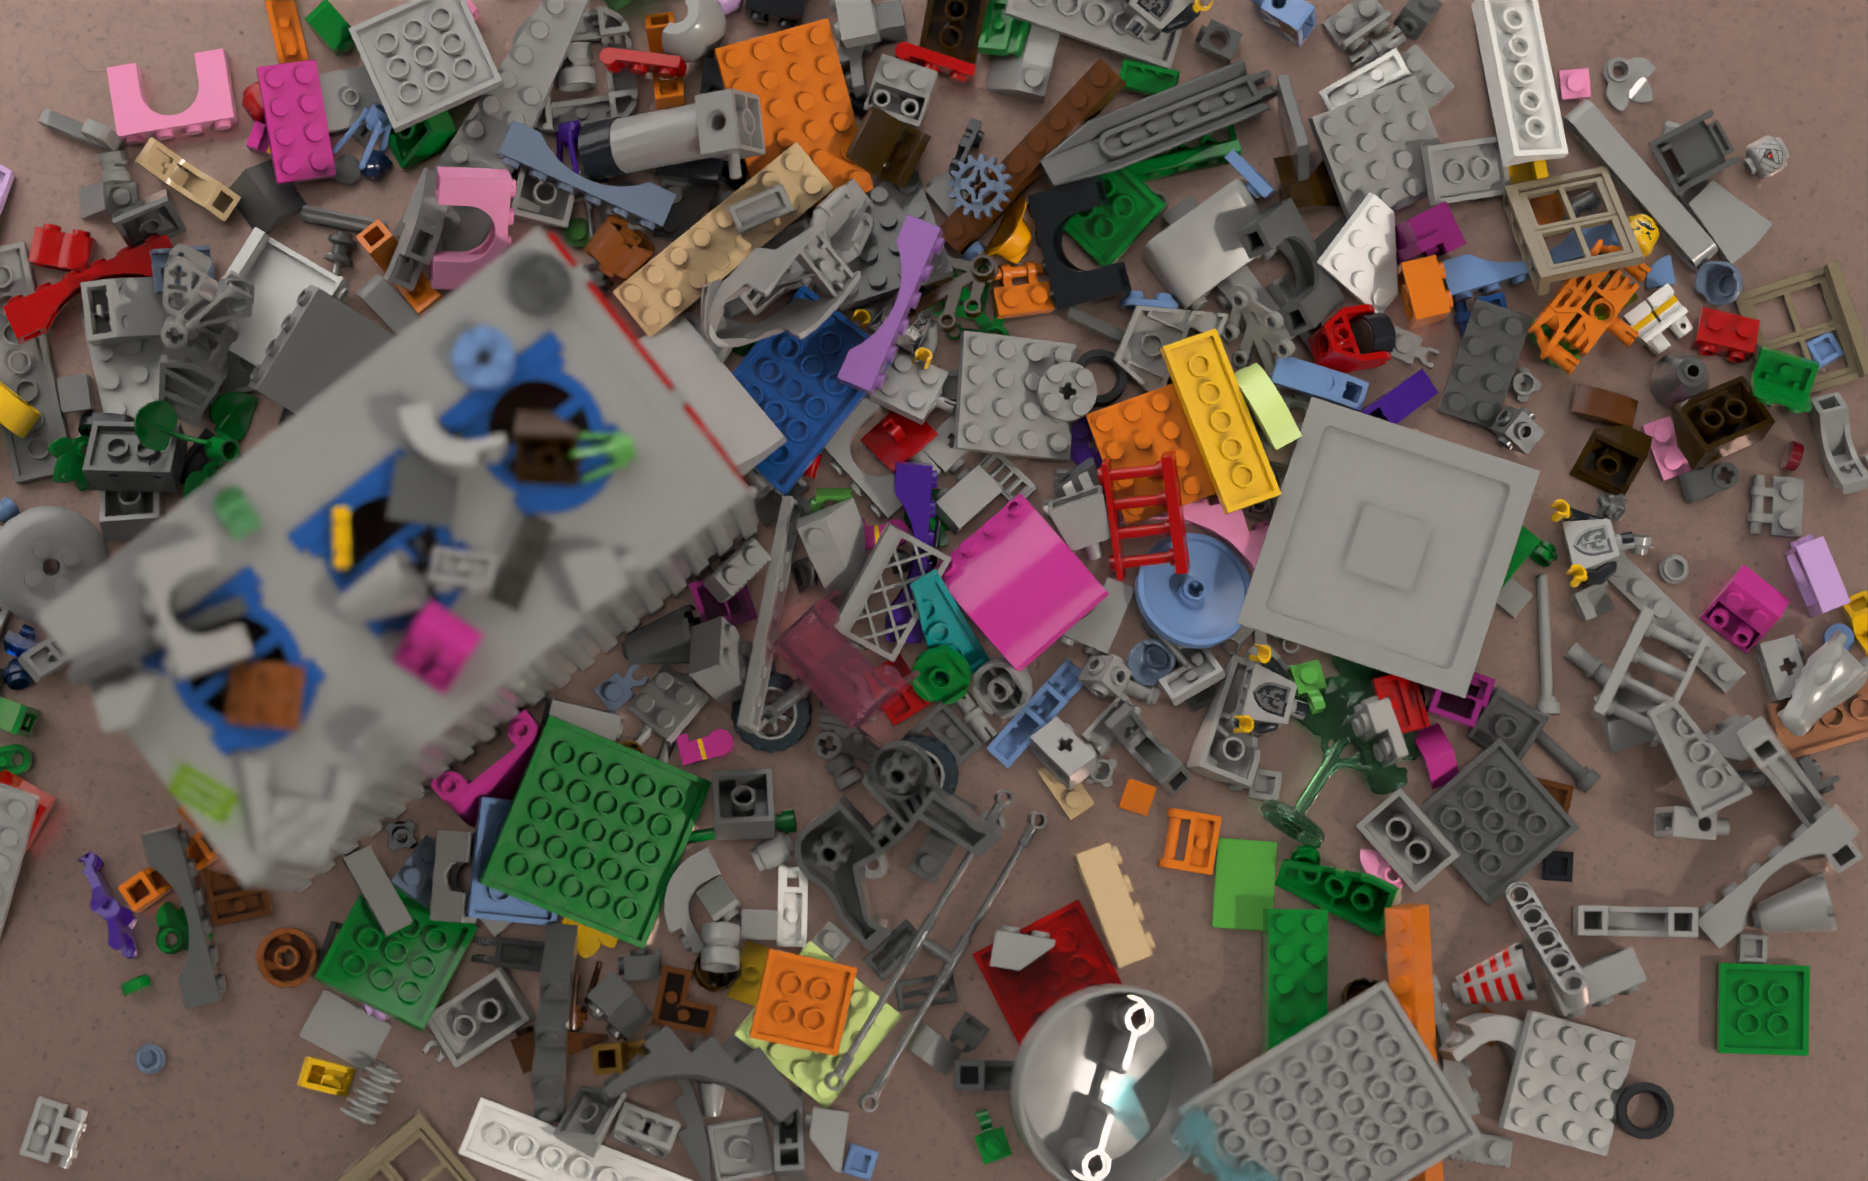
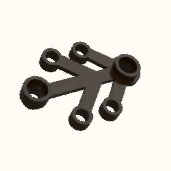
M948 255L952 269L965 273L957 278L948 277L927 284L939 288L921 297L916 309H910L912 315L907 317L910 320L909 324L917 320L920 312L947 298L944 311L938 318L939 328L945 333L954 331L957 326L955 315L962 290L972 283L971 295L964 303V311L969 318L979 317L982 313L981 298L985 284L992 282L998 274L996 261L987 255H979L972 261L953 258ZM982 268H986L989 270L986 273L978 272ZM971 305L978 306L975 311L968 310V307ZM947 319L953 321L950 325L942 324Z

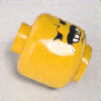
M1645 214L1629 216L1628 220L1643 258L1651 254L1659 238L1660 232L1656 226L1657 224L1654 219Z

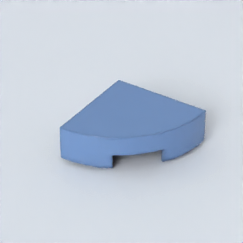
M1671 255L1657 260L1651 266L1652 269L1645 278V290L1663 287L1667 283L1670 286L1675 285Z

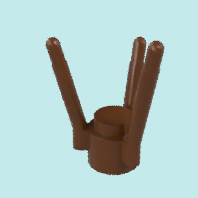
M601 961L596 963L586 996L596 987L602 967ZM579 972L574 974L569 1030H582L583 1021H587L588 1012L584 1009L587 1004L583 1003L582 1010L581 1004H577L580 984Z

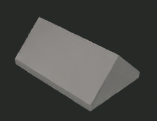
M1401 787L1381 801L1356 824L1361 833L1414 893L1419 891L1460 856V853Z

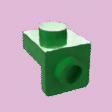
M240 486L234 489L232 487L224 489L216 496V500L213 501L216 513L235 541L240 540L263 525L262 520Z

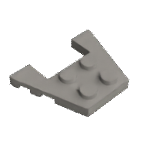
M1137 305L1133 310L1113 361L1147 392L1167 385L1170 374L1160 349L1163 346L1185 339L1190 328L1200 333L1216 328L1220 337L1229 315L1226 313Z
M242 756L241 762L258 856L324 864L349 811L356 801L362 785H364L368 773L337 769L333 802L268 794L272 760Z

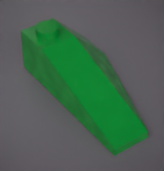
M1290 859L1282 861L1275 881L1276 886L1323 909H1328L1329 912L1379 937L1386 931L1385 908L1399 905L1402 900L1399 887L1374 875Z

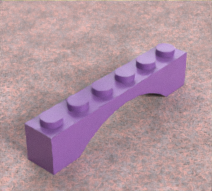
M907 215L896 241L900 253L902 273L895 305L886 321L872 336L848 351L837 377L841 384L870 396L874 395L875 390H881L886 379V374L883 372L887 362L892 363L898 351V347L895 346L899 335L904 336L908 329L910 320L907 319L910 309H916L922 295L919 292L920 286L923 281L927 282L931 276L933 265L930 263L934 254L939 255L943 248L945 238L942 237L943 233L940 227Z

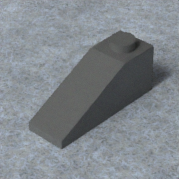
M953 794V797L968 805L975 812L978 806ZM931 828L909 871L935 885L957 843Z
M792 1089L802 1101V1089ZM802 1105L777 1126L773 1124L776 1181H807Z

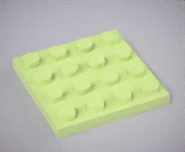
M810 940L798 953L836 962ZM856 977L838 1056L750 1038L749 1032L755 1007L737 1028L734 1035L753 1050L760 1047L776 1069L828 1109L900 1020L902 1015L888 1003L884 1004L854 1054V1060L843 1077L844 1085L838 1091L828 1089L824 1084V1077L827 1073L833 1072L843 1054L847 1053L880 998ZM837 1076L832 1077L830 1080V1085L835 1086L838 1083Z

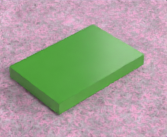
M1218 838L1212 912L1213 928L1263 931V909H1273L1277 842Z

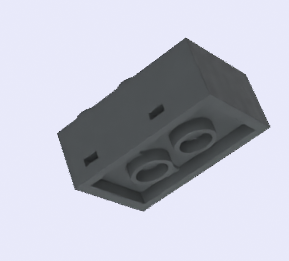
M93 421L82 471L90 490L178 492L188 442L170 436L169 445L165 450L154 451L147 449L140 443L134 430V422ZM177 423L173 431L184 434L181 423Z

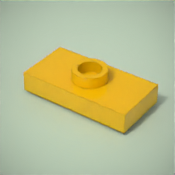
M746 940L740 957L742 963L741 975L730 987L727 997L753 1006L756 1005L769 947Z

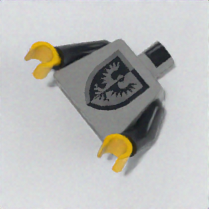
M1124 0L1126 3L1123 10L1132 17L1124 30L1134 39H1138L1145 29L1154 35L1160 31L1168 34L1187 27L1201 14V11L1209 10L1214 4V0L1209 5H1203L1200 0H1195V4L1192 3L1193 0Z
M1558 499L1550 505L1551 508L1558 510L1551 515L1552 521L1558 522L1562 518L1565 521L1562 522V533L1571 565L1565 574L1574 577L1570 585L1574 588L1578 587L1580 583L1602 585L1620 567L1619 551L1635 548L1632 531L1614 534L1610 519H1603L1602 517L1571 508L1563 499Z
M1255 643L1254 646L1257 648L1258 654H1250L1249 659L1258 662V664L1255 663L1246 667L1233 722L1239 723V728H1233V732L1244 733L1258 738L1275 733L1279 727L1287 725L1290 716L1303 720L1308 711V703L1294 699L1297 684L1291 681L1290 675L1272 656L1271 648L1267 645Z

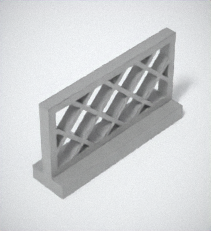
M887 522L830 625L831 629L894 662L919 618L917 610L913 611L912 604L915 602L914 599L910 600L906 584L915 582L926 575L921 562L922 557L933 554L942 559L937 569L940 577H942L952 558ZM901 538L913 543L916 555L899 560L896 547ZM917 546L924 549L927 552L919 554ZM894 554L895 561L888 563L891 556ZM917 559L921 575L905 580L900 564ZM897 565L901 581L884 586L881 576L884 569ZM879 580L881 587L874 589ZM903 585L907 601L890 606L886 590ZM882 591L887 607L870 612L867 604L870 594ZM908 605L911 618L908 623L896 626L891 610ZM865 606L866 613L859 615ZM888 611L892 627L876 632L871 616ZM868 617L872 633L858 636L850 631L856 620ZM904 628L901 636L899 637L897 630ZM894 631L897 643L890 653L880 648L877 636ZM874 637L875 644L869 642L866 639Z

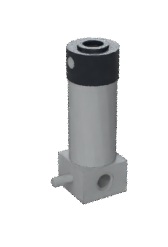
M731 88L695 95L694 104L623 118L615 117L585 123L581 127L578 136V151L581 163L589 177L597 181L629 175L637 171L712 157L728 161L730 178L739 179L742 176L740 159L766 154L760 96Z

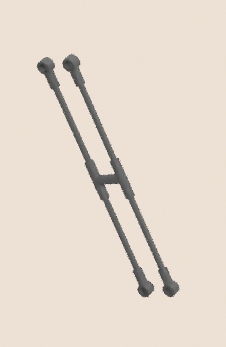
M999 789L995 792L994 804L984 820L996 824L1005 807L1011 806L1014 802V795L1010 790ZM1003 793H1006L1008 796L1005 803H1002L1000 800ZM1032 811L1028 814V824L1017 841L1016 849L964 935H961L950 952L930 939L928 935L938 920V914L974 856L968 850L932 912L927 914L907 947L906 952L901 957L902 962L849 1050L843 1054L833 1072L825 1075L824 1084L828 1089L838 1091L843 1087V1077L854 1060V1054L908 964H912L916 954H918L922 947L945 963L934 980V986L882 1073L877 1075L868 1092L861 1094L858 1099V1106L862 1110L873 1112L877 1109V1098L888 1082L887 1077L939 990L942 986H945L970 945L972 935L1024 848H1028L1038 829L1046 826L1047 816L1045 813ZM1036 815H1039L1041 818L1038 825L1034 824V817ZM837 1076L838 1083L835 1086H831V1078ZM870 1097L872 1104L866 1108L864 1102Z

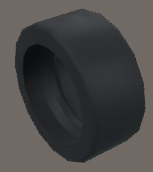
M1105 349L1090 350L1082 354L1075 362L1085 368L1094 361H1104L1110 364L1116 372L1117 381L1114 388L1104 395H1097L1094 407L1107 406L1115 402L1123 394L1127 383V373L1113 361L1115 353Z
M1636 1082L1625 1087L1620 1094L1616 1104V1120L1619 1127L1626 1134L1638 1139H1654L1663 1135L1671 1126L1674 1118V1104L1670 1095L1662 1087L1649 1082ZM1639 1093L1654 1095L1659 1100L1662 1108L1660 1120L1650 1128L1636 1127L1627 1116L1629 1101Z

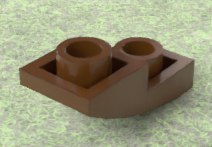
M1578 384L1571 413L1593 422L1602 420L1614 426L1628 425L1633 428L1638 400L1605 389Z

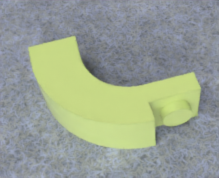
M1257 362L1249 367L1238 370L1234 374L1246 404L1253 413L1267 443L1271 447L1278 450L1302 436L1280 393Z

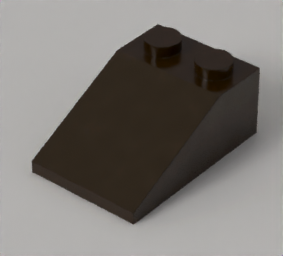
M928 0L919 46L976 65L979 53L978 43L990 0Z

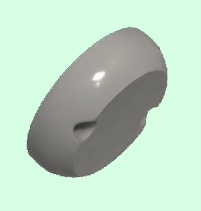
M1104 984L1076 991L1051 1006L1035 1022L1019 1048L1010 1084L1011 1112L1018 1135L1034 1160L1058 1181H1162L1187 1160L1199 1143L1178 1110V1106L1214 1085V1070L1210 1052L1202 1034L1190 1017L1176 1004L1155 992L1122 984Z

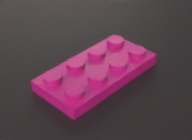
M316 59L257 67L256 72L276 185L335 177L336 170Z

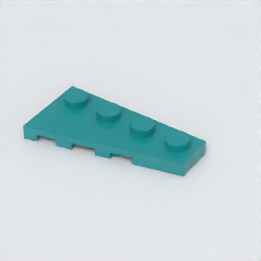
M936 569L910 584L927 650L937 648L939 645L950 646L967 660L972 674L986 662L990 661ZM938 671L936 672L935 678H943L944 680H947V674Z

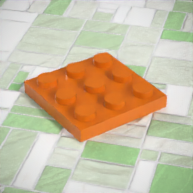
M768 948L749 1037L838 1056L858 968L856 966Z

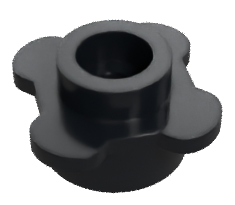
M406 820L405 822H389L386 825V832H388L389 836L387 847L390 850L395 851L401 847L412 849L416 846L417 841L413 836L414 822ZM399 833L404 834L402 838L398 837Z

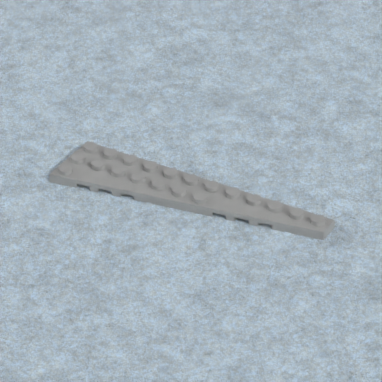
M543 0L498 69L504 85L480 96L433 171L437 172V166L508 169L513 178L516 170L502 164V158L498 157L497 154L513 120L532 129L535 128L552 90L559 68L562 67L566 58V52L577 33V27L587 10L590 0ZM448 205L435 251L462 252L477 248L484 242L487 233L491 229V217L477 207ZM403 217L392 232L399 238H401L406 225L402 222Z

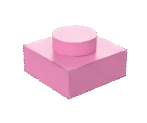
M1588 68L1559 70L1560 102L1591 98Z

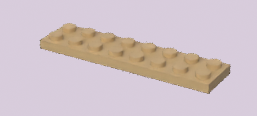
M795 142L612 292L645 333L652 337L701 297L703 285L717 279L723 280L756 247L762 248L831 192L834 187L801 146ZM782 183L794 211L739 235L727 207Z

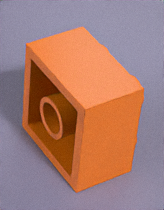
M1436 255L1403 262L1397 268L1398 288L1409 329L1444 321L1451 312L1450 308L1453 307L1450 290H1445L1442 280L1446 278L1445 268L1442 261H1437Z

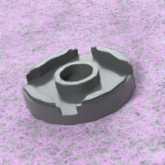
M547 253L529 254L520 259L511 270L509 277L510 295L517 307L527 314L538 317L552 315L562 309L570 299L573 288L571 274L564 262L556 256Z

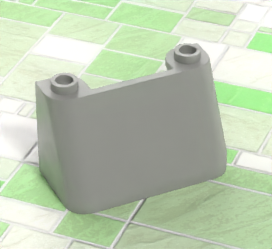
M1238 178L1152 238L1144 247L1143 259L1167 291L1173 294L1174 300H1176L1182 310H1190L1192 308V310L1197 311L1208 302L1206 296L1210 290L1256 258L1258 260L1263 257L1266 261L1274 256L1279 249L1275 247L1273 250L1249 259L1236 232L1258 216L1261 210L1246 186Z

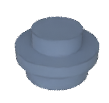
M146 1044L139 1048L135 1055L136 1066L143 1073H157L165 1065V1053L158 1045Z

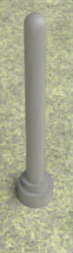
M1540 573L1536 577L1542 696L1539 697V702L1536 703V709L1547 716L1560 715L1561 711L1560 702H1557V696H1554L1548 577L1546 574Z

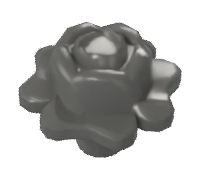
M1603 493L1598 497L1597 501L1601 505L1596 512V516L1610 519L1611 522L1620 521L1621 517L1626 513L1625 506L1628 503L1625 495L1612 494L1608 496L1606 493Z

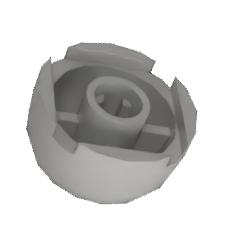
M998 657L986 662L973 676L975 684L972 687L973 696L977 704L990 715L995 713L1002 715L1001 718L1005 719L1013 717L1030 701L1033 684L1028 669L1025 667L1022 671H1017L1005 657Z

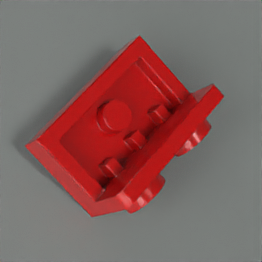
M1703 307L1700 311L1696 336L1692 342L1691 349L1698 351L1703 356L1712 357L1717 355L1726 357L1728 361L1733 363L1748 362L1755 353L1761 320Z

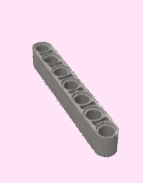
M1584 99L1563 117V122L1569 131L1600 166L1607 167L1611 179L1639 211L1654 219L1660 235L1691 269L1697 270L1719 251L1711 237L1591 101Z

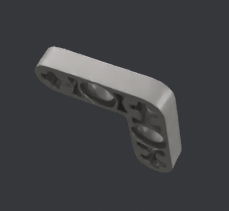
M44 108L38 123L47 128L107 152L119 151L122 144L121 138L110 127L86 118L85 123Z

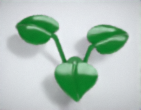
M228 392L218 396L212 403L209 411L210 419L216 425L214 432L218 436H214L209 440L174 432L173 430L177 425V413L171 404L161 400L151 401L137 411L134 418V430L140 443L147 449L154 451L165 450L169 445L170 436L205 446V452L214 461L204 465L203 472L194 471L188 476L183 490L184 499L186 500L222 472L220 469L213 467L223 466L224 462H233L238 458L240 446L237 440H240L248 431L255 406L259 399L243 392Z

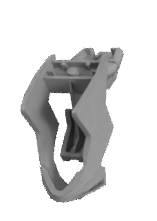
M851 178L845 185L838 186L816 207L810 219V228L776 250L756 247L723 282L717 279L703 285L701 295V329L709 344L718 348L740 347L782 332H787L797 339H803L817 329L843 303L861 278V272L856 271L853 273L847 263L860 256L874 227V219L869 213L865 212L871 200L854 178ZM808 277L823 294L816 301L796 297L781 310L760 323L743 324L728 319L723 315L724 305L738 297L748 307V311L752 315L757 316L785 292L802 287L804 284L803 279Z

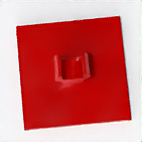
M891 411L863 436L860 441L894 473L895 461H910L938 433L926 421L921 425Z

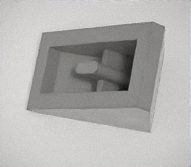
M913 1019L897 1040L899 1043L903 1038L904 1034L906 1033L907 1029L909 1028L910 1024L912 1023ZM922 1021L906 1046L907 1049L944 1075H947L954 1065V1059H958L963 1052Z

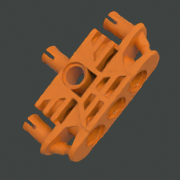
M1598 239L1589 251L1591 256H1597L1599 253L1606 254L1621 251V247L1603 245V239ZM1642 262V264L1622 269L1640 283L1647 276L1646 273L1648 274L1652 268ZM1619 269L1566 279L1528 329V333L1534 332L1537 338L1536 341L1541 350V360L1543 361L1546 357L1564 370L1567 375H1570L1581 360L1564 349L1558 342L1560 341L1563 344L1568 342L1570 344L1568 348L1572 351L1577 349V355L1581 358L1588 354L1605 330L1621 341L1626 347H1629L1633 343L1634 337L1637 338L1639 332L1635 331L1617 315L1640 285L1636 282L1630 284L1631 278L1628 276L1621 277L1623 272ZM1609 274L1610 276L1608 277V279L1601 286V288H1599V284L1602 282L1605 276ZM1589 297L1594 298L1595 301L1588 304L1583 311L1581 308ZM1595 306H1599L1605 311V319L1603 321L1595 317ZM1575 318L1576 320L1567 332H1563L1572 319ZM1542 324L1553 330L1549 339L1541 328Z

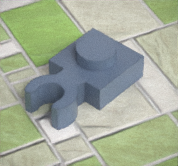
M638 664L631 665L623 679L616 672L594 689L610 712H616L635 697V694L631 691L634 686L641 687L649 681L647 676L639 681L633 678L634 671L639 668Z

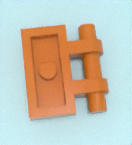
M1027 261L1019 266H1010L1009 264L998 266V274L994 280H999L1001 287L993 288L990 291L996 319L1045 314L1054 311L1055 306L1050 297L1049 281H1037V275L1045 274L1042 263ZM1024 277L1026 284L1013 285L1011 279Z

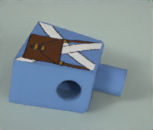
M1250 0L1260 7L1261 20L1298 47H1301L1317 25L1315 7L1305 0Z

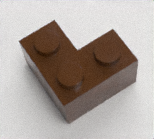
M663 965L651 1024L663 1027L668 1025L673 1029L711 1036L718 1006L688 1000L693 970Z

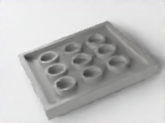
M411 0L348 28L395 133L504 85L466 0Z
M1410 75L1308 119L1347 221L1369 192L1375 194L1393 211L1429 197L1421 147L1439 145L1441 143L1415 75Z
M972 331L961 332L954 449L1064 462L1069 461L1072 422H1060L1047 415V412L1043 409L1042 405L1040 406L1037 400V385L1040 378L1051 366L1061 362L1075 363L1076 344ZM1066 384L1064 388H1059V393L1064 394V399L1069 400V397L1074 395V390L1071 389L1070 385Z
M1527 1010L1498 1127L1607 1156L1617 1118L1616 1104L1624 1090L1636 1040Z

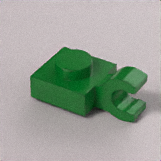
M987 1109L975 1112L982 1133L974 1135L984 1165L1011 1156L1012 1152L1003 1126L993 1128Z

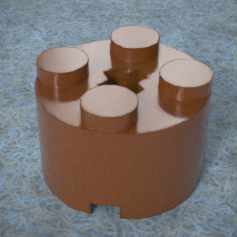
M609 215L585 245L584 251L601 263L599 269L605 275L613 278L616 274L626 281L647 264L655 253V247L639 229L635 232L627 227L629 225L628 221L616 215Z
M279 928L261 940L256 953V961L262 976L270 984L282 988L299 987L312 980L320 965L321 949L315 938L308 932L299 928ZM292 950V956L295 957V961L289 962L286 965L287 960L283 958V954L290 953Z

